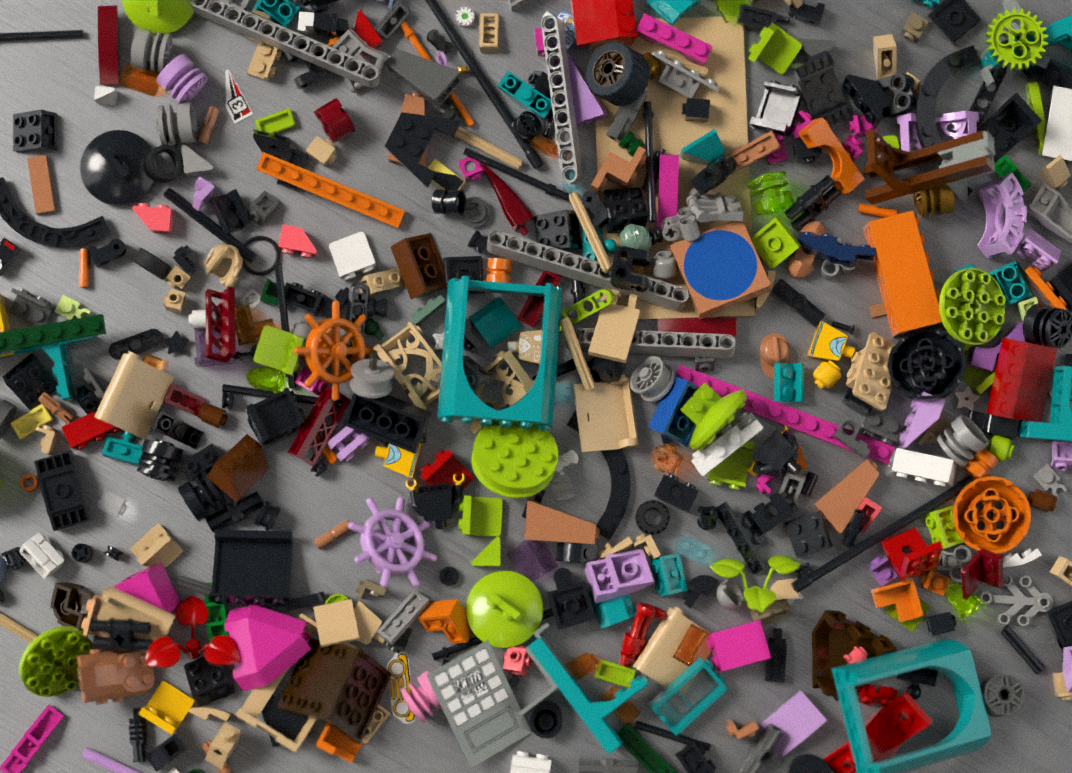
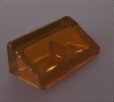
M127 63L120 75V86L155 96L159 88V84L156 81L159 73L132 68L131 64Z
M612 685L600 700H614L616 698L614 694L619 690ZM628 700L613 713L626 724L627 722L631 723L641 711Z

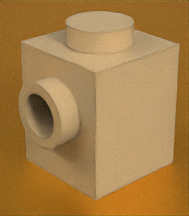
M318 136L314 138L306 149V153L324 167L328 164L331 165L337 157L335 155L337 153L334 148L335 144L328 139L323 140Z

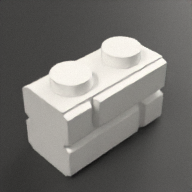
M40 532L26 541L19 550L20 554L44 580L60 569L65 562L63 554L59 550H55L51 546L49 538L42 536Z
M517 751V754H513L510 773H550L552 760L548 759V755L537 754L536 757H531L529 752Z

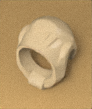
M216 245L210 250L204 263L206 274L212 273L219 277L222 286L233 287L238 280L243 258L239 254L238 249L232 245Z

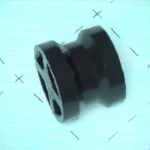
M476 230L467 246L475 248L477 253L481 254L487 245L488 236H482L480 231Z
M80 543L72 548L71 554L76 562L86 563L92 559L93 550L89 545Z

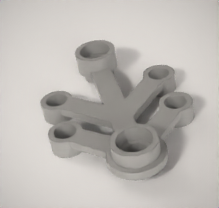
M1008 574L1003 575V578L1005 576L1009 578V582L1007 584L1004 583L1003 586H1006L1014 596L992 595L990 591L982 590L976 597L977 602L982 606H988L992 602L1014 604L1006 612L998 615L997 620L1002 625L1008 624L1010 618L1025 605L1033 606L1025 614L1017 617V623L1020 626L1028 625L1030 619L1039 611H1049L1053 606L1052 597L1047 593H1040L1032 584L1029 576L1020 577L1019 584L1022 587H1026L1033 598L1025 597L1012 582V577ZM1023 578L1028 579L1027 585L1022 583ZM984 594H987L989 596V600L987 602L983 601L982 599ZM1041 599H1045L1047 601L1045 606L1041 605ZM1002 615L1007 617V621L1004 623L1001 621ZM1025 617L1026 623L1022 624L1020 618Z

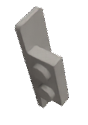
M660 50L657 53L652 51V56L667 64L658 79L662 84L687 98L693 97L700 83L715 92H719L720 89L716 87L718 83L709 78L705 81L700 78L701 74L693 69L689 72L683 68V63L677 60L673 62L668 60V55Z

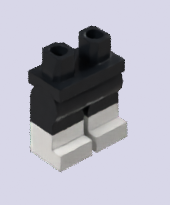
M299 11L298 33L308 37V34L321 35L323 38H335L342 36L349 29L348 19H339L336 13H332L331 17L328 14Z

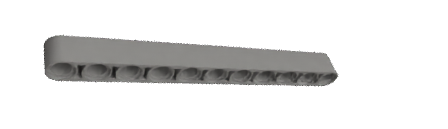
M190 0L194 12L202 17L366 87L373 88L380 83L377 67L222 0H197V3L200 1L204 2L199 6L194 4L195 0ZM218 8L221 9V10H220L219 12H217V13H214V12H213L215 9H218ZM232 16H238L237 19L230 20ZM249 23H255L253 27H247ZM267 30L272 31L270 34H264ZM285 37L289 38L286 42L281 41ZM300 45H306L304 49H298ZM318 52L324 53L322 56H315ZM335 59L341 60L338 64L332 63ZM351 67H358L356 71L349 70ZM374 74L375 77L369 79L367 75Z
M497 230L490 232L486 245L488 252L503 258L604 289L619 290V293L630 296L631 293L638 295L637 299L675 311L683 310L689 298L688 291L683 287L631 272V274L648 279L647 290L645 292H635L618 289L610 283L611 271L604 273L598 261ZM617 274L618 277L624 278L623 275Z

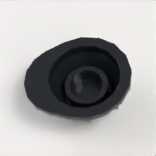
M544 701L535 708L530 717V727L536 736L549 739L560 732L563 720L560 707L552 701Z

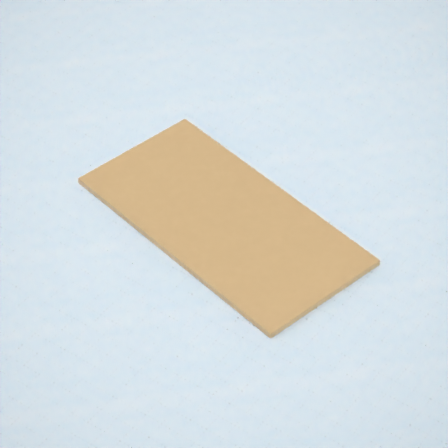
M737 16L680 18L672 26L713 46L704 67L708 68L706 78L702 79L706 81L709 78L718 83L716 87L720 90L715 92L700 83L692 97L696 99H710L708 122L685 121V115H682V103H686L687 97L658 81L665 66L660 65V72L652 80L649 79L648 85L645 88L648 94L644 102H651L652 112L654 113L652 118L653 154H655L656 150L660 151V148L666 150V155H679L677 212L681 208L688 207L686 200L690 196V191L694 188L690 179L704 168L713 165V163L705 165L681 159L680 153L682 148L713 129L716 130L725 150L724 156L748 144L743 25L736 24ZM658 18V19H657V20H659V21H661V22H663V23L668 24V23H667L665 20H663L662 18ZM635 19L636 29L641 19ZM639 37L636 38L632 46H628L642 55L646 52L652 53V51L657 52L660 50L668 56L687 61L678 52L660 44L649 43ZM593 46V55L601 46ZM601 97L599 99L607 110L609 117L595 121L597 173L609 152L628 162L632 160L628 151L618 146L620 142H616L606 135L616 118L615 115L620 106L613 105ZM643 102L638 116L632 126L630 125L626 134L631 131L635 134V138L641 139L645 143V121L642 117L644 112ZM646 162L641 170L637 169V178L632 187L628 185L627 188H642L647 175ZM749 166L733 175H729L722 184L710 190L707 194L715 195L720 192L721 196L727 194L738 196L743 211V223L751 238ZM659 175L655 183L656 222L650 223L648 219L647 229H653L657 226ZM608 180L604 190L624 188ZM641 190L648 212V194ZM599 191L598 197L606 206L603 192ZM698 221L700 233L730 221ZM607 224L602 227L603 242L607 239H613L617 243V249L621 247L620 233H608ZM663 237V242L651 246L649 252L652 253V258L660 251L670 252V245L684 240V237L674 241H667ZM615 253L607 254L611 264L613 265ZM620 257L621 260L627 261L626 258ZM652 261L650 266H638L644 268L642 275L660 280V278L655 277L653 274ZM678 270L677 274L671 277L670 280L664 281L683 287L688 291ZM619 293L620 297L617 305L627 307L630 296ZM603 294V297H601V301H607V298L609 296L607 294ZM690 297L685 308L680 311L638 299L636 309L640 310L639 320L698 318ZM754 298L733 304L725 310L706 318L754 317Z

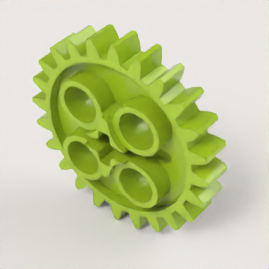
M1013 8L1010 14L1006 9L1004 16L999 13L997 19H992L993 25L989 24L987 27L991 32H986L985 34L986 37L990 38L985 41V44L990 45L986 51H993L990 58L997 57L996 64L1002 61V68L1008 64L1011 71L1014 66L1020 71L1022 65L1025 69H1028L1029 63L1034 66L1036 60L1039 61L1042 58L1040 54L1046 52L1042 47L1048 45L1047 42L1043 41L1048 38V35L1043 34L1047 28L1040 27L1043 21H1036L1038 15L1030 17V10L1024 14L1023 8L1018 13ZM1011 23H1017L1019 30L1013 29ZM1026 35L1033 36L1034 42H1029L1026 39ZM1016 36L1019 38L1017 42L1014 41ZM999 37L1006 38L1007 44H1002L999 41ZM1014 49H1019L1022 52V56H1016Z

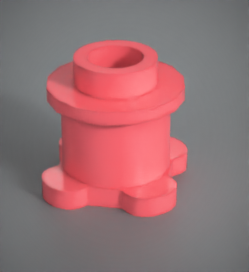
M854 646V650L851 653L843 656L850 664L867 659L868 654L861 646L859 648Z

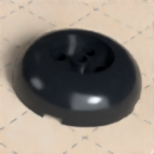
M927 327L910 331L903 335L902 339L891 349L888 358L890 378L894 386L903 395L912 400L920 402L941 400L952 394L959 387L965 376L966 356L964 349L958 340H955L944 330ZM935 355L941 357L937 362L933 359ZM916 358H921L918 364L913 362ZM941 373L943 376L938 378L935 377V374ZM917 375H922V376H923V377L920 378L919 380H916V379H915V377H916ZM926 392L931 394V396H921V394Z

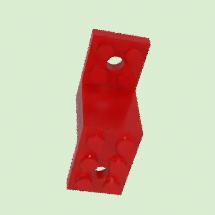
M904 692L872 714L864 723L873 763L891 758L907 739L929 726L932 722L929 716L907 692ZM849 740L823 759L835 773H857Z

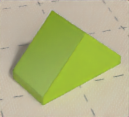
M497 536L470 564L472 566H501V539Z

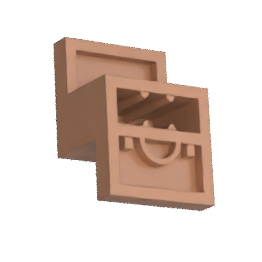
M639 146L631 162L609 152L591 184L590 191L596 195L599 191L603 192L608 180L622 188H627L628 185L632 187L637 178V169L641 170L646 162V149Z

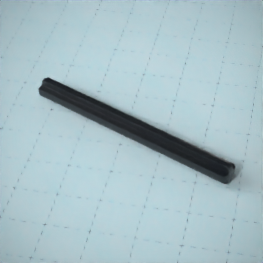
M171 188L164 192L165 198L225 244L236 247L239 254L248 262L252 263L257 255L231 234L225 235L218 224L201 211L193 208L192 204Z

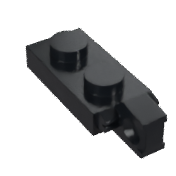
M773 628V638L768 637L767 642L771 658L766 659L765 681L785 683L786 639L782 638L781 628Z

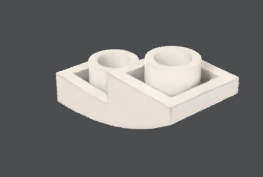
M1031 548L1021 553V558L1018 553L1011 554L1009 552L1002 557L1003 567L1022 565L1038 558L1042 554L1038 549L1031 550Z

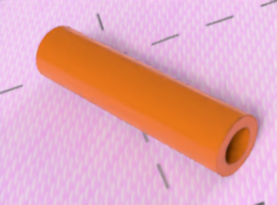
M859 203L858 212L881 217L897 215V210L864 203Z
M80 249V288L89 287L88 249Z

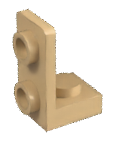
M399 268L368 274L357 281L368 287V298L377 292L404 286Z

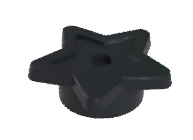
M175 331L171 338H165L164 341L169 346L168 354L170 355L174 352L182 355L185 354L184 346L189 339L181 338L178 331Z

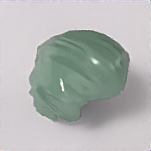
M629 224L620 233L621 247L627 246L649 251L652 246V237L648 229L643 226Z

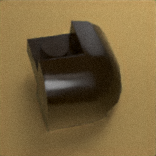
M55 583L50 609H53L54 615L58 619L57 623L83 631L84 629H81L84 617L87 618L89 612L86 611L88 599H92L96 593L83 589L84 586L74 583Z

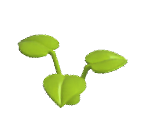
M785 555L771 557L768 560V565L772 568L768 573L763 588L758 586L748 588L745 574L742 571L745 569V565L736 559H720L712 563L709 568L724 578H734L740 575L745 588L743 596L747 600V607L763 613L776 600V594L772 590L767 589L772 573L774 571L780 574L792 573L799 569L801 562Z

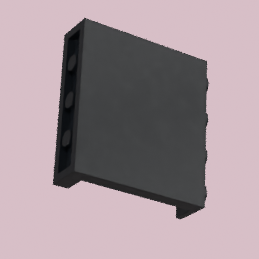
M215 529L211 593H209L211 602L215 604L233 602L236 605H244L245 603H253L254 605L273 603L275 606H283L284 604H289L294 540L292 531Z

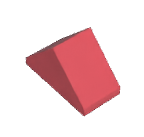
M867 497L863 499L857 508L866 512V517L861 525V533L863 534L882 509L881 506Z

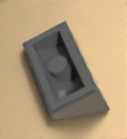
M400 0L393 5L374 28L378 36L386 41L410 13Z

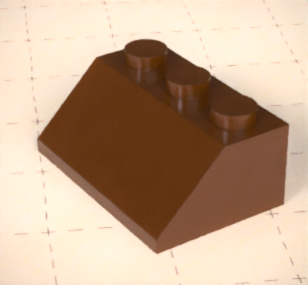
M431 233L404 238L390 247L411 300L445 289L444 265Z
M246 434L214 464L207 478L237 502L270 468L262 446Z

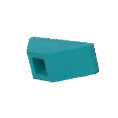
M507 71L497 85L517 105L543 119L552 108L549 98L510 71Z

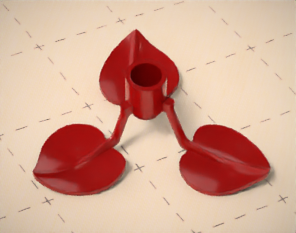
M188 596L175 610V618L179 624L183 626L191 625V639L186 642L185 648L178 643L174 644L170 637L165 636L154 640L146 654L147 667L168 668L174 666L180 659V650L190 659H197L204 653L206 660L215 665H232L240 662L237 646L234 640L228 636H216L211 640V644H205L201 648L200 641L195 639V625L206 623L208 610L204 602L195 596Z

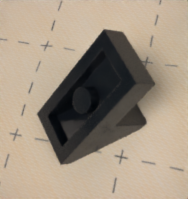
M252 129V137L262 154L263 152L268 154L270 145L277 150L289 149L290 138Z
M348 287L344 290L340 289L335 296L340 303V311L348 302ZM322 293L326 319L332 318L333 300Z

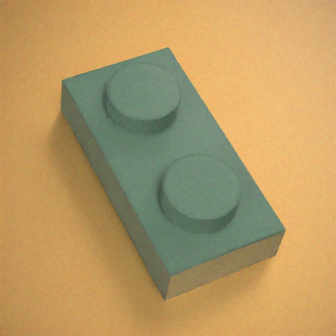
M441 295L432 297L427 302L428 305L423 309L418 308L413 312L411 320L415 326H420L446 305V301Z

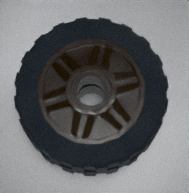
M609 42L601 46L594 52L586 68V82L589 89L597 96L616 106L629 105L639 99L650 79V67L648 66L647 59L620 42Z

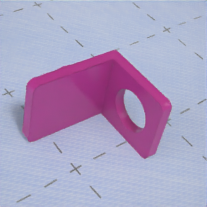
M467 157L458 161L465 181L470 180L473 182L480 179L481 175H483V169L477 160ZM468 161L474 162L475 170L471 172L466 171L464 168L465 163Z

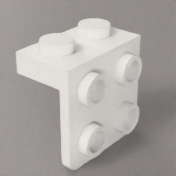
M364 232L353 234L329 244V249L341 280H350L356 277L358 273L363 272L365 274L373 271L374 267H377Z

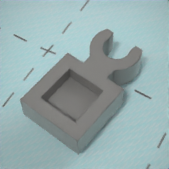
M1048 464L1044 465L1032 476L1044 491L1050 488L1051 494L1054 497L1059 498V495L1056 493L1058 488L1063 492L1067 491L1064 485L1057 483L1060 477Z

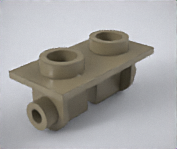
M787 599L775 601L763 613L758 610H750L753 621L760 620L762 626L792 616L791 606Z

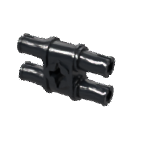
M826 175L816 185H811L805 193L797 197L796 202L784 211V214L791 220L790 225L797 232L809 222H814L815 218L824 210L827 211L829 205L841 195L833 186L835 182L829 175Z
M111 618L109 620L91 621V632H108L110 636L94 637L92 642L93 649H109L112 652L129 651V653H133L139 650L148 651L149 646L153 642L152 639L134 637V633L150 634L151 622H139L131 618L128 620Z

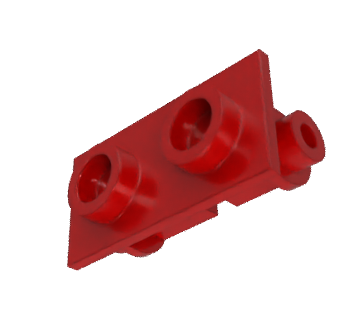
M865 684L858 688L859 695L857 699L858 702H862L864 705L880 704L884 707L897 698L898 691L894 687L880 686L878 693L876 692V685Z

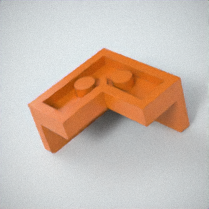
M913 579L871 590L875 607L880 608L894 604L899 622L923 616Z
M458 599L430 601V604L418 617L427 632L443 631L451 644L467 643L473 632L467 621L466 610Z
M327 724L315 746L352 763L363 741L361 744L355 743L332 725Z

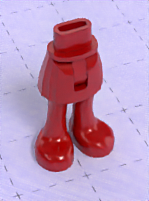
M639 602L631 632L625 633L623 638L620 665L631 667L632 662L637 660L636 657L641 654L647 643L645 639L651 621L655 618L664 619L667 614L665 611L651 604Z

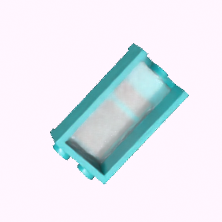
M698 657L690 667L652 701L650 700L647 703L676 736L728 690L724 685L726 680L719 673L715 674L712 671L714 666L707 659L703 661Z

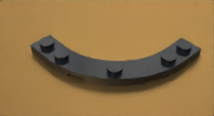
M974 45L953 52L941 59L922 80L914 109H916L915 128L922 148L942 143L935 121L936 100L940 89L948 78L961 70L981 63Z
M0 178V216L12 229L26 239L44 246L71 248L89 244L111 234L104 216L69 228H52L30 219L15 203L5 178Z
M575 410L566 426L579 433ZM622 449L600 451L609 468L611 492L607 507L596 528H599V534L608 540L611 539L619 526L628 506L630 496L629 467Z

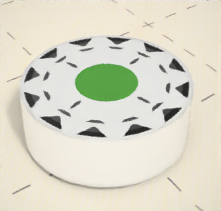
M468 7L458 9L455 15L456 22L462 27L470 26L474 22L473 11Z

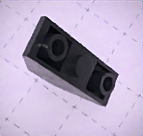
M850 74L846 75L842 85L844 92L852 98L855 106L862 111L866 121L871 123L874 129L877 128L882 117L886 94L875 80Z
M160 410L151 426L152 429L193 449H196L203 435L202 431Z

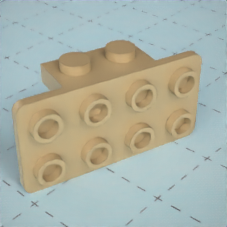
M872 332L869 334L866 347L859 352H855L851 359L852 365L847 373L846 386L851 389L853 388L852 393L854 396L883 411L886 409L893 385L888 371V358L895 344Z

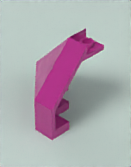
M254 604L230 610L224 623L225 632H229L230 638L234 640L237 646L240 662L234 664L235 670L232 672L235 681L244 691L268 686L311 650V647L308 645L311 636L304 629L306 621Z

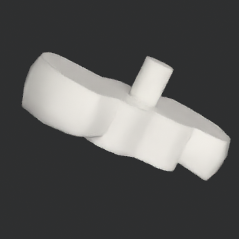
M570 449L562 456H558L555 471L560 473L563 467H567L569 464H577L579 461L578 454Z

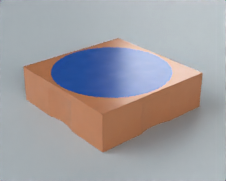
M730 221L702 232L695 240L686 241L684 239L670 245V252L675 257L677 270L688 288L690 300L699 320L721 312L733 304L748 301L771 290L770 281L743 221Z

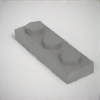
M414 589L377 630L378 636L393 645L430 604L429 599Z

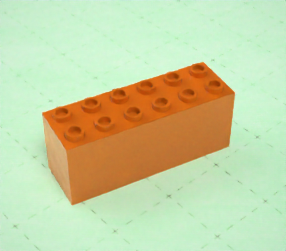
M913 211L869 221L864 226L868 245L871 248H876L875 257L872 262L893 337L905 335L910 331L920 328L936 327L942 323L938 304L940 299L937 289H934V274L932 270L929 271L928 263H930L929 255L927 252H924V237L922 233L919 234L918 226H920L919 218L917 215H914Z

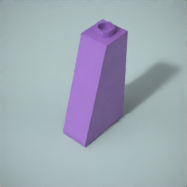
M567 55L577 127L609 117L599 97L589 89L586 76L573 56ZM560 58L554 61L555 67L560 64ZM562 76L557 79V85L562 83ZM564 95L561 96L562 104L565 102Z

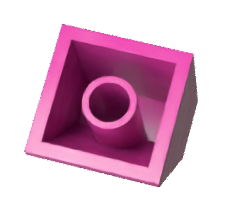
M162 562L132 574L114 585L116 589L169 613H174L176 607L181 603Z
M760 620L707 634V646L709 650H712L714 656L712 657V663L718 672L771 658Z

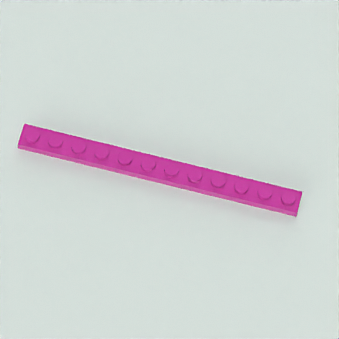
M680 364L675 374V377L687 380L697 387H700L705 382L721 398L742 389ZM743 389L747 393V400L744 402L745 405L741 410L783 426L786 425L788 428L854 452L832 437L839 425ZM844 428V432L847 435H852V430ZM860 433L857 434L855 440L858 441L860 439L868 444L867 448L871 450L867 458L885 465L889 464L894 446Z

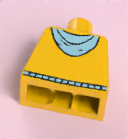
M820 321L807 357L823 361L830 360L837 363L841 355L852 359L855 348L845 344L848 337L846 334Z
M419 443L415 453L389 444L388 448L377 445L375 457L385 459V468L413 479L422 443Z

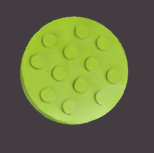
M492 423L491 426L482 427L476 436L471 457L472 468L478 480L490 491L508 498L530 497L544 490L551 482L558 462L557 444L548 430H538V426H531L530 429L518 428L519 425L513 424L511 427H500L499 423Z

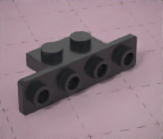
M1050 59L1046 68L1036 64L1032 66L1029 63V68L1023 69L1027 76L1037 78L1048 86L1072 89V68L1058 61Z
M727 502L717 506L716 513L719 515L718 518L722 521L728 535L732 538L738 552L741 553L752 574L765 569L756 551L769 544V542L751 517V511L749 510L736 518Z

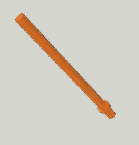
M403 21L399 26L405 33V38L410 40L422 58L432 61L415 36L414 29H411L406 21ZM453 91L449 99L469 127L475 124L474 120Z

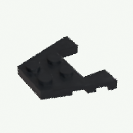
M401 112L385 144V148L426 188H429L436 172L418 163L436 129L454 138L461 121Z

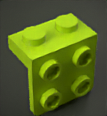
M772 23L768 28H763L759 34V37H761L758 44L754 42L749 49L751 54L748 59L752 62L759 59L779 74H784L802 48V43Z
M266 325L263 327L253 360L256 363L292 375L293 371L296 372L299 366V360H297L299 355L294 354L293 349L295 347H305L306 343L303 342L304 338L299 335Z
M464 495V500L461 501L459 511H463V519H459L458 530L462 531V535L500 536L502 499Z

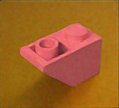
M139 203L138 206H133L134 212L153 233L172 234L174 211L168 205L160 204L157 207H150V204Z
M282 225L278 245L282 253L293 255L294 252L301 253V256L305 258L318 256L317 250L302 228Z

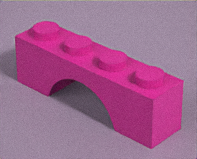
M647 14L643 15L637 27V37L652 44L666 46L681 54L687 61L701 66L705 65L713 48L712 45Z

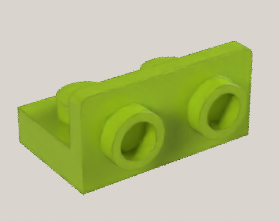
M953 505L924 515L932 543L940 541L943 549L963 543L954 527Z

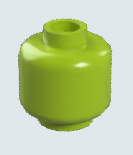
M994 435L991 440L988 439L989 445L985 449L991 452L1000 462H1006L1007 459L1012 458L1015 445L1012 444L1010 438Z

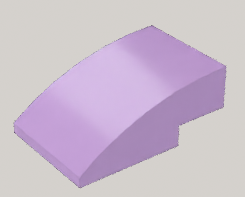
M643 549L606 555L605 559L587 562L585 566V574L595 603L625 596L654 583Z
M799 690L758 726L759 729L757 731L762 735L769 723L774 724L783 731V735L774 748L776 753L782 758L817 730L827 719L806 695Z

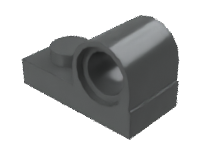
M852 420L843 422L832 437L863 458L867 457L871 451L867 448L868 444L860 439L858 441L855 440L859 432L857 423ZM845 425H850L853 428L852 435H847L844 432Z

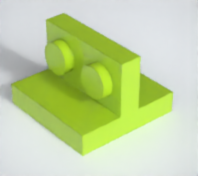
M779 216L775 217L751 237L756 251L771 270L796 253L797 249L801 247V244Z

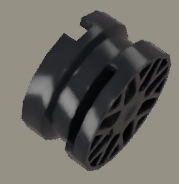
M524 111L512 122L511 128L519 140L529 142L540 133L542 124L534 113Z
M266 501V505L260 509L254 524L257 526L261 525L265 527L266 531H269L277 519L281 508H275L270 502Z

